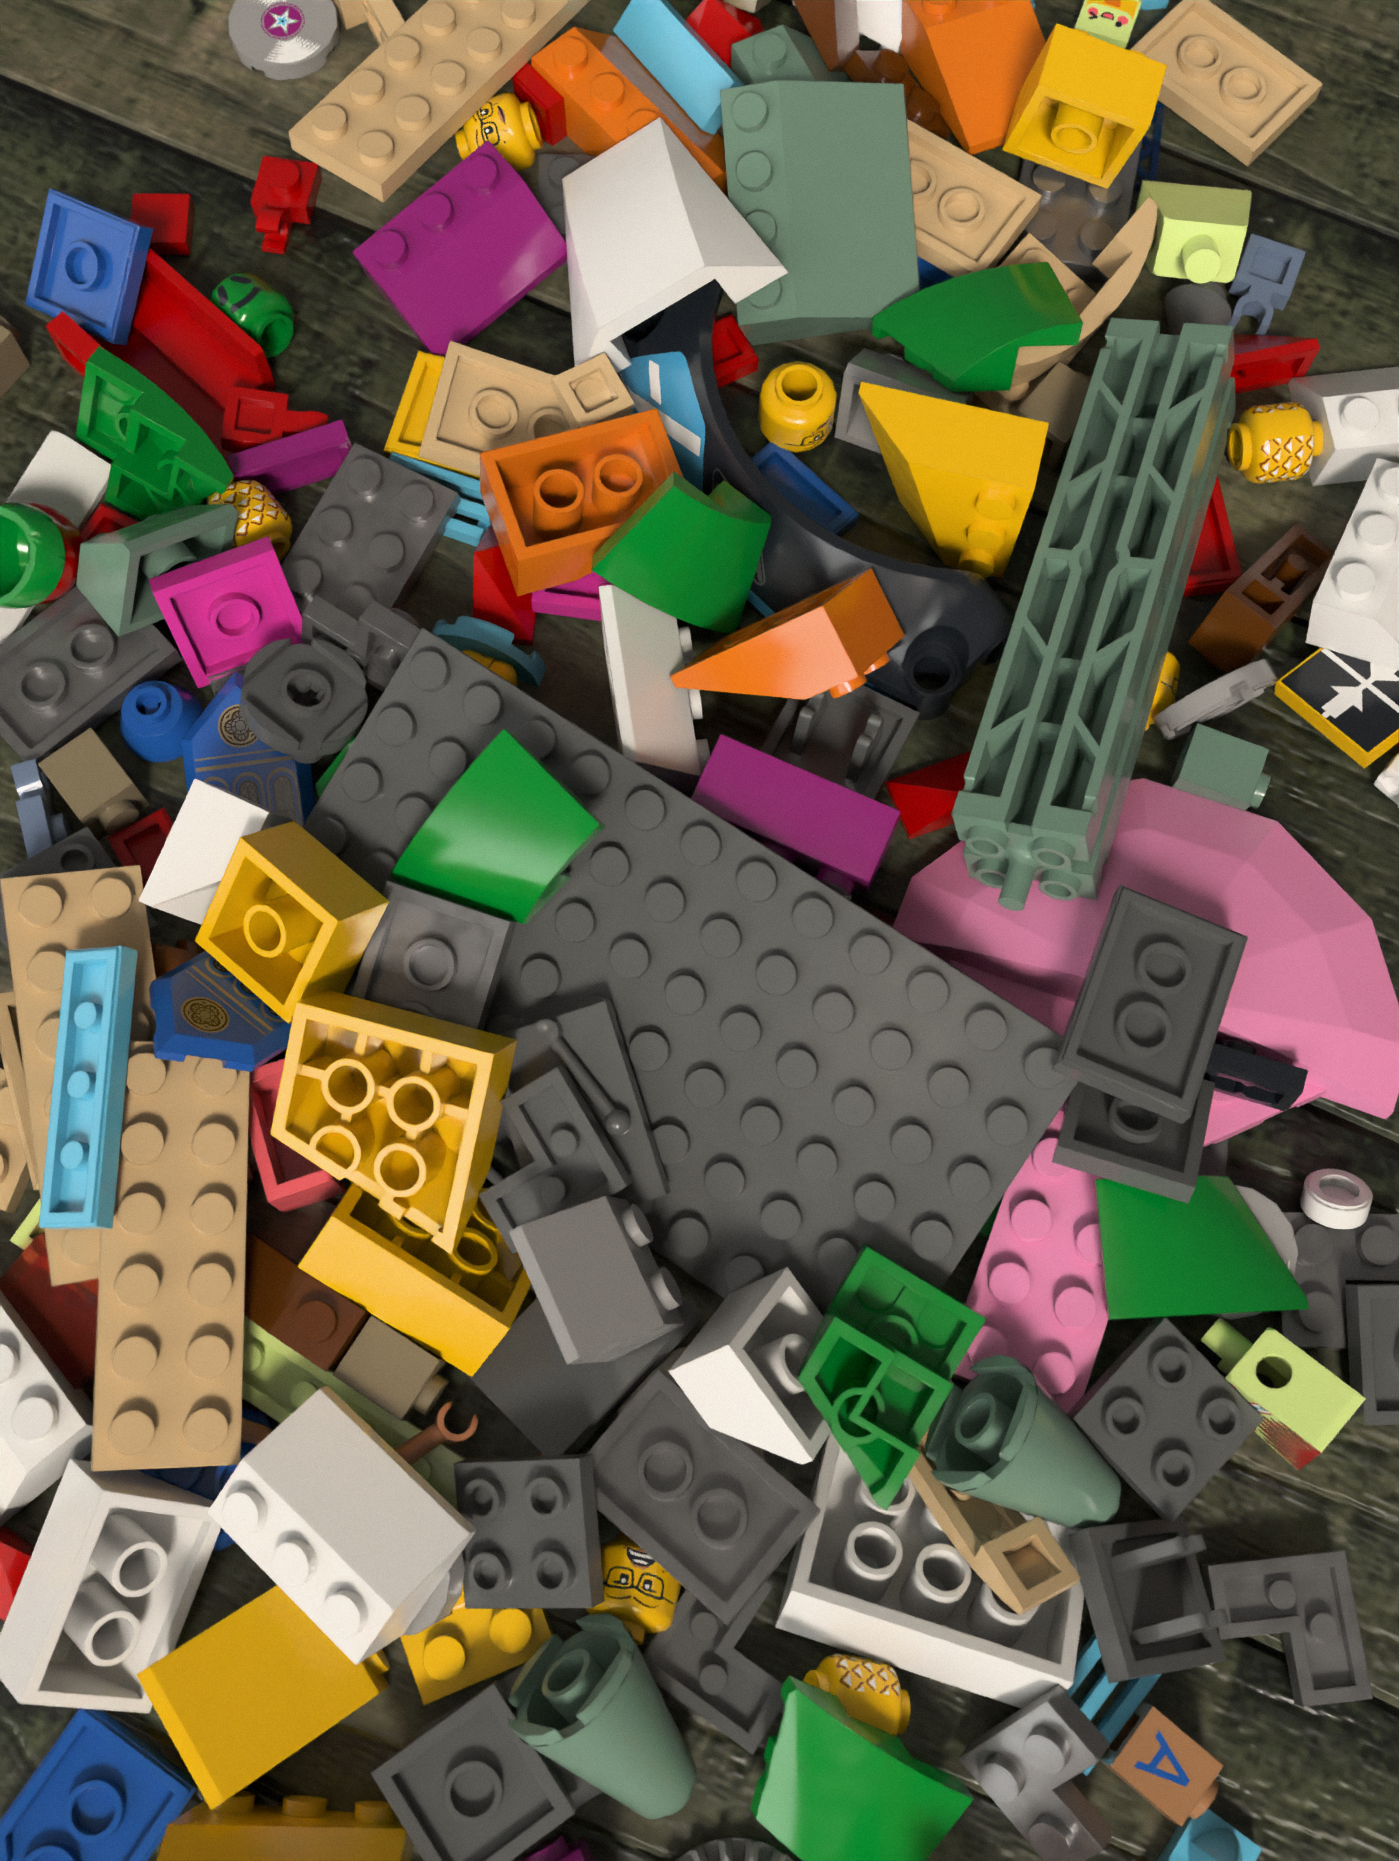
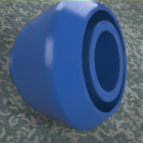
M162 681L144 682L133 688L123 701L120 717L122 740L134 755L150 762L175 760L183 756L181 739L202 714L203 709L197 698L181 686Z

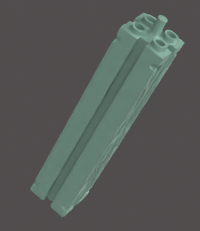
M1110 319L1105 334L1106 346L1101 348L964 773L965 787L958 792L952 810L959 840L966 841L963 855L970 878H975L986 886L1001 889L998 903L1006 909L1014 911L1024 909L1032 880L1039 881V890L1054 899L1068 901L1076 897L1097 900L1103 879L1102 867L1109 858L1227 442V429L1231 428L1236 411L1235 378L1230 377L1234 364V326L1184 323L1180 335L1160 334L1159 321Z

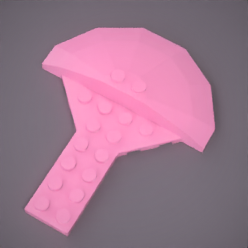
M1141 778L1130 780L1109 858L1102 867L1103 879L1097 900L1076 897L1068 901L1054 899L1039 890V881L1032 880L1024 909L1020 911L1006 909L998 903L1001 889L986 886L977 879L970 878L963 855L966 841H960L911 878L893 928L1062 1036L1065 1033L1111 900L1120 885L1245 935L1248 939L1214 1043L1222 1039L1243 1042L1252 1046L1257 1051L1256 1055L1308 1070L1303 1093L1290 1108L1300 1107L1323 1097L1383 1119H1387L1394 1111L1399 1094V1004L1372 919L1278 821ZM1214 1091L1203 1147L1212 1143L1217 1144L1263 1123L1264 1120L1284 1111ZM1066 1099L1004 1193L966 1301L968 1306L982 1313L986 1321L952 1377L969 1383L978 1375L969 1368L979 1360L998 1354L1012 1357L1029 1368L1067 1414L1084 1396L1108 1322L1094 1185L1095 1179L1105 1178L1052 1162L1067 1103Z

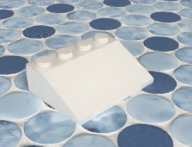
M831 1432L825 1441L809 1498L820 1508V1514L797 1541L775 1628L884 1662L891 1666L1019 1708L1025 1707L1058 1684L1067 1692L1074 1681L1083 1611L1084 1591L1081 1581L1019 1615L988 1587L955 1548L924 1503L909 1476L906 1477L886 1511L876 1504L866 1484ZM1021 1513L1027 1522L1035 1518ZM1042 1520L1078 1572L1068 1534L1077 1531Z

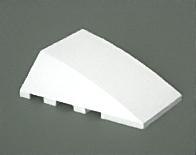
M661 117L562 178L575 366L604 352L616 373L630 366L632 363L621 334L716 279L736 304L788 273Z

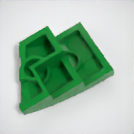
M1037 262L984 269L954 277L922 289L873 316L870 331L877 339L891 336L905 346L904 358L917 368L928 371L935 381L951 392L1010 391L1019 347L1078 345L1083 322L1049 262Z
M100 346L86 361L75 439L113 460L110 467L105 500L143 521L154 514H164L187 505H200L205 498L216 492L219 494L224 493L230 486L234 475L221 453L199 425L162 389L132 366Z
M673 472L593 555L592 571L619 589L672 617L713 631L733 633L739 626L770 529L771 515L724 480L707 496L676 472Z
M503 729L434 809L398 860L390 876L399 883L521 924H528L572 878L565 868L602 831L605 825L511 731Z
M1198 1176L1196 1187L1189 1203L1109 1179H1095L1094 1185L1108 1320L1309 1309L1306 1295L1228 1176Z
M864 1242L814 1335L797 1377L813 1404L827 1422L842 1450L847 1454L866 1484L876 1504L887 1511L920 1456L921 1452L918 1444L952 1390L954 1384L951 1381V1377L986 1321V1318L982 1313Z
M789 1676L783 1683L780 1693L785 1704L778 1735H772L768 1738L764 1754L766 1767L762 1776L757 1780L750 1807L755 1818L803 1861H926L974 1800L959 1777L911 1758L899 1737L850 1717L836 1695Z

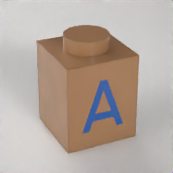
M1143 1701L1100 1759L1106 1767L1162 1815L1180 1827L1183 1826L1188 1817L1192 1819L1199 1818L1211 1805L1219 1789V1784L1215 1781V1778L1224 1767L1154 1706Z

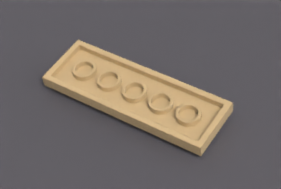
M428 0L288 131L292 150L384 203L590 0Z
M140 865L0 879L40 1202L42 1199L66 950L125 946L137 950L130 1041L153 1042L156 1032L155 1011L150 1006L149 987L152 981L156 979L146 904L139 901L143 892ZM44 1228L51 1287L98 1279L100 1229L54 1230Z
M152 1041L129 1042L113 1229H100L91 1471L239 1465L241 1462L250 1072L223 1068L222 1060L186 1055L183 1062L157 1059L154 1055V1042Z

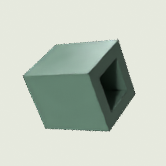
M1197 723L1181 747L1168 786L1244 811L1248 807L1257 809L1265 796L1271 778L1270 774L1262 772L1269 749Z

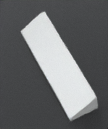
M52 430L5 503L21 502L25 504L37 503L48 505L70 518L81 532L107 490L111 465L68 436ZM34 606L22 609L0 608V644L22 628Z

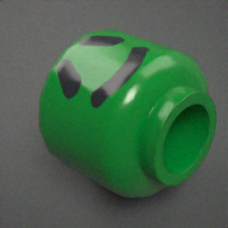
M249 272L234 273L222 280L213 290L209 301L261 346L267 360L277 356L286 349L293 337L295 316L293 307L284 294L260 276Z

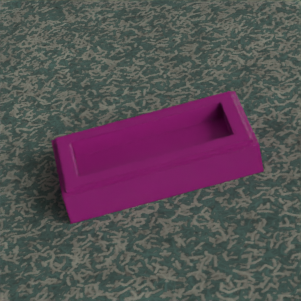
M338 420L228 455L227 458L236 482L255 480L266 486L274 496L334 477L352 446L343 420Z

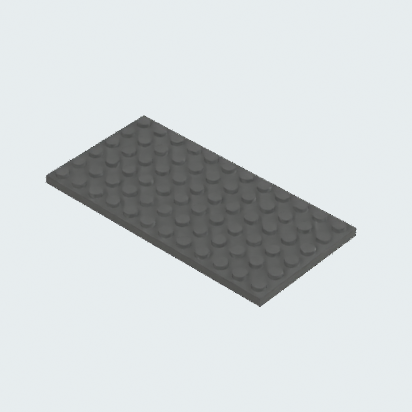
M422 628L302 828L383 895L386 882L396 881L390 876L395 865L434 809L503 729L511 731L605 827L565 868L572 878L528 924L517 922L483 1031L500 1035L537 1023L542 1019L556 1017L605 1000L611 1001L671 1191L665 1196L636 1204L643 1212L652 1230L653 1241L648 1243V1246L725 1299L730 1293L788 1267L823 1317L864 1242L942 1289L1078 1083L1077 1080L1051 1070L1063 1036L439 636ZM364 953L343 994L352 995ZM502 1111L496 1142L516 1155Z

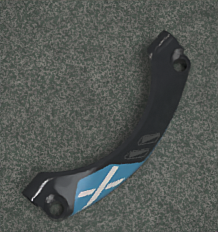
M716 279L621 334L632 364L619 371L618 376L635 403L632 414L657 408L684 479L707 496L724 480L771 515L770 529L746 601L757 614L765 618L872 568L905 636L887 651L890 658L888 663L865 675L867 682L863 686L919 712V720H933L942 716L949 708L954 691L971 680L977 662L980 661L982 665L988 666L1002 658L1015 613L984 577L978 573L966 570L937 568L900 561L867 550L843 539L807 517L786 500L761 474L743 449L730 425L718 391L713 367L712 340L714 323L724 289ZM633 337H645L642 340L632 339ZM919 677L934 678L940 683L942 688L927 690L918 685L915 679Z

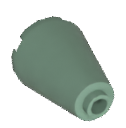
M999 1354L979 1360L969 1369L978 1375L963 1390L954 1384L929 1426L925 1449L926 1456L935 1461L937 1471H931L934 1478L954 1491L1033 1517L1040 1516L1042 1520L1075 1531L1098 1527L1108 1523L1116 1514L1120 1503L1121 1484L1118 1475L1029 1368L1015 1358Z
M608 1613L587 1615L576 1620L577 1624L583 1629L582 1631L573 1635L565 1642L557 1633L541 1645L524 1665L511 1688L508 1700L516 1709V1720L508 1718L510 1728L524 1743L642 1817L658 1819L678 1812L688 1802L692 1794L696 1779V1765L633 1635L620 1619Z

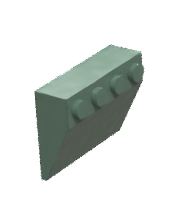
M774 80L720 90L728 200L788 272L737 302L738 326L750 344L753 346L871 329L873 316L892 304L920 291L904 84Z

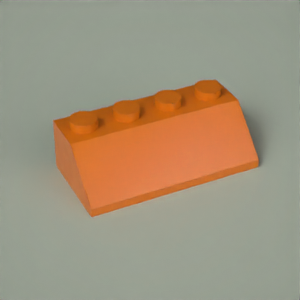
M573 27L531 57L532 67L564 98L567 136L586 155H595L596 158L661 117L728 198L724 139L717 132L712 135L702 131L619 37Z

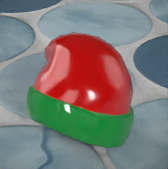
M21 502L0 503V608L22 609L46 604L61 598L72 589L77 582L80 544L84 542L80 531L70 518L48 505L37 503L25 504Z

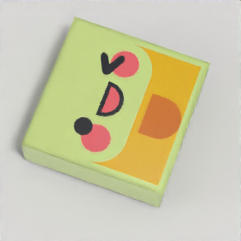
M1085 0L1074 29L1086 31L1092 37L1126 49L1142 0Z

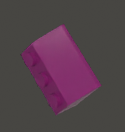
M489 140L352 252L376 290L429 353L443 357L446 356L450 341L462 345L468 343L567 261L565 240L524 180Z
M721 734L691 797L788 861L816 873L815 878L844 896H850L852 890L864 895L867 894L891 846L901 813L897 809Z

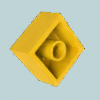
M1056 23L1019 91L1002 150L1108 189L1150 128L1167 65L1150 59L1139 51L1121 48L1092 37L1086 31L1071 29Z
M291 821L240 837L195 938V942L289 1024L293 1020L297 1001L325 990L344 993L389 901L298 823Z

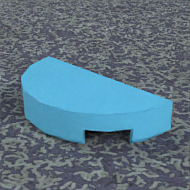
M461 616L457 618L455 625H450L445 619L436 622L432 633L460 651L472 650L511 664L517 673V680L539 687L545 674L546 667L538 652L534 650L531 655L525 654L511 644L514 638L512 632L488 621Z

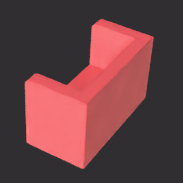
M284 1058L260 1066L250 1072L248 1134L267 1201L282 1213H287L346 1192L343 1179L338 1180L270 1135L283 1072Z

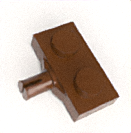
M882 49L881 51H854L844 68L853 82L904 84L907 119L946 141L952 131L939 113L940 105L930 93L920 88L908 73V64L899 54L889 49Z

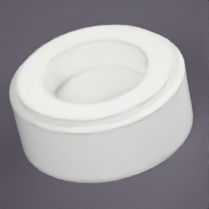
M1321 1169L1310 1173L1306 1177L1300 1198V1206L1309 1218L1321 1225L1334 1229H1353L1366 1222L1373 1195L1368 1185L1354 1174L1338 1169Z

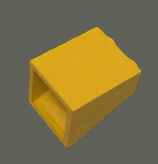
M278 1585L136 1675L211 1810L390 1687L383 1676V1673L390 1669V1665L382 1649L355 1665Z

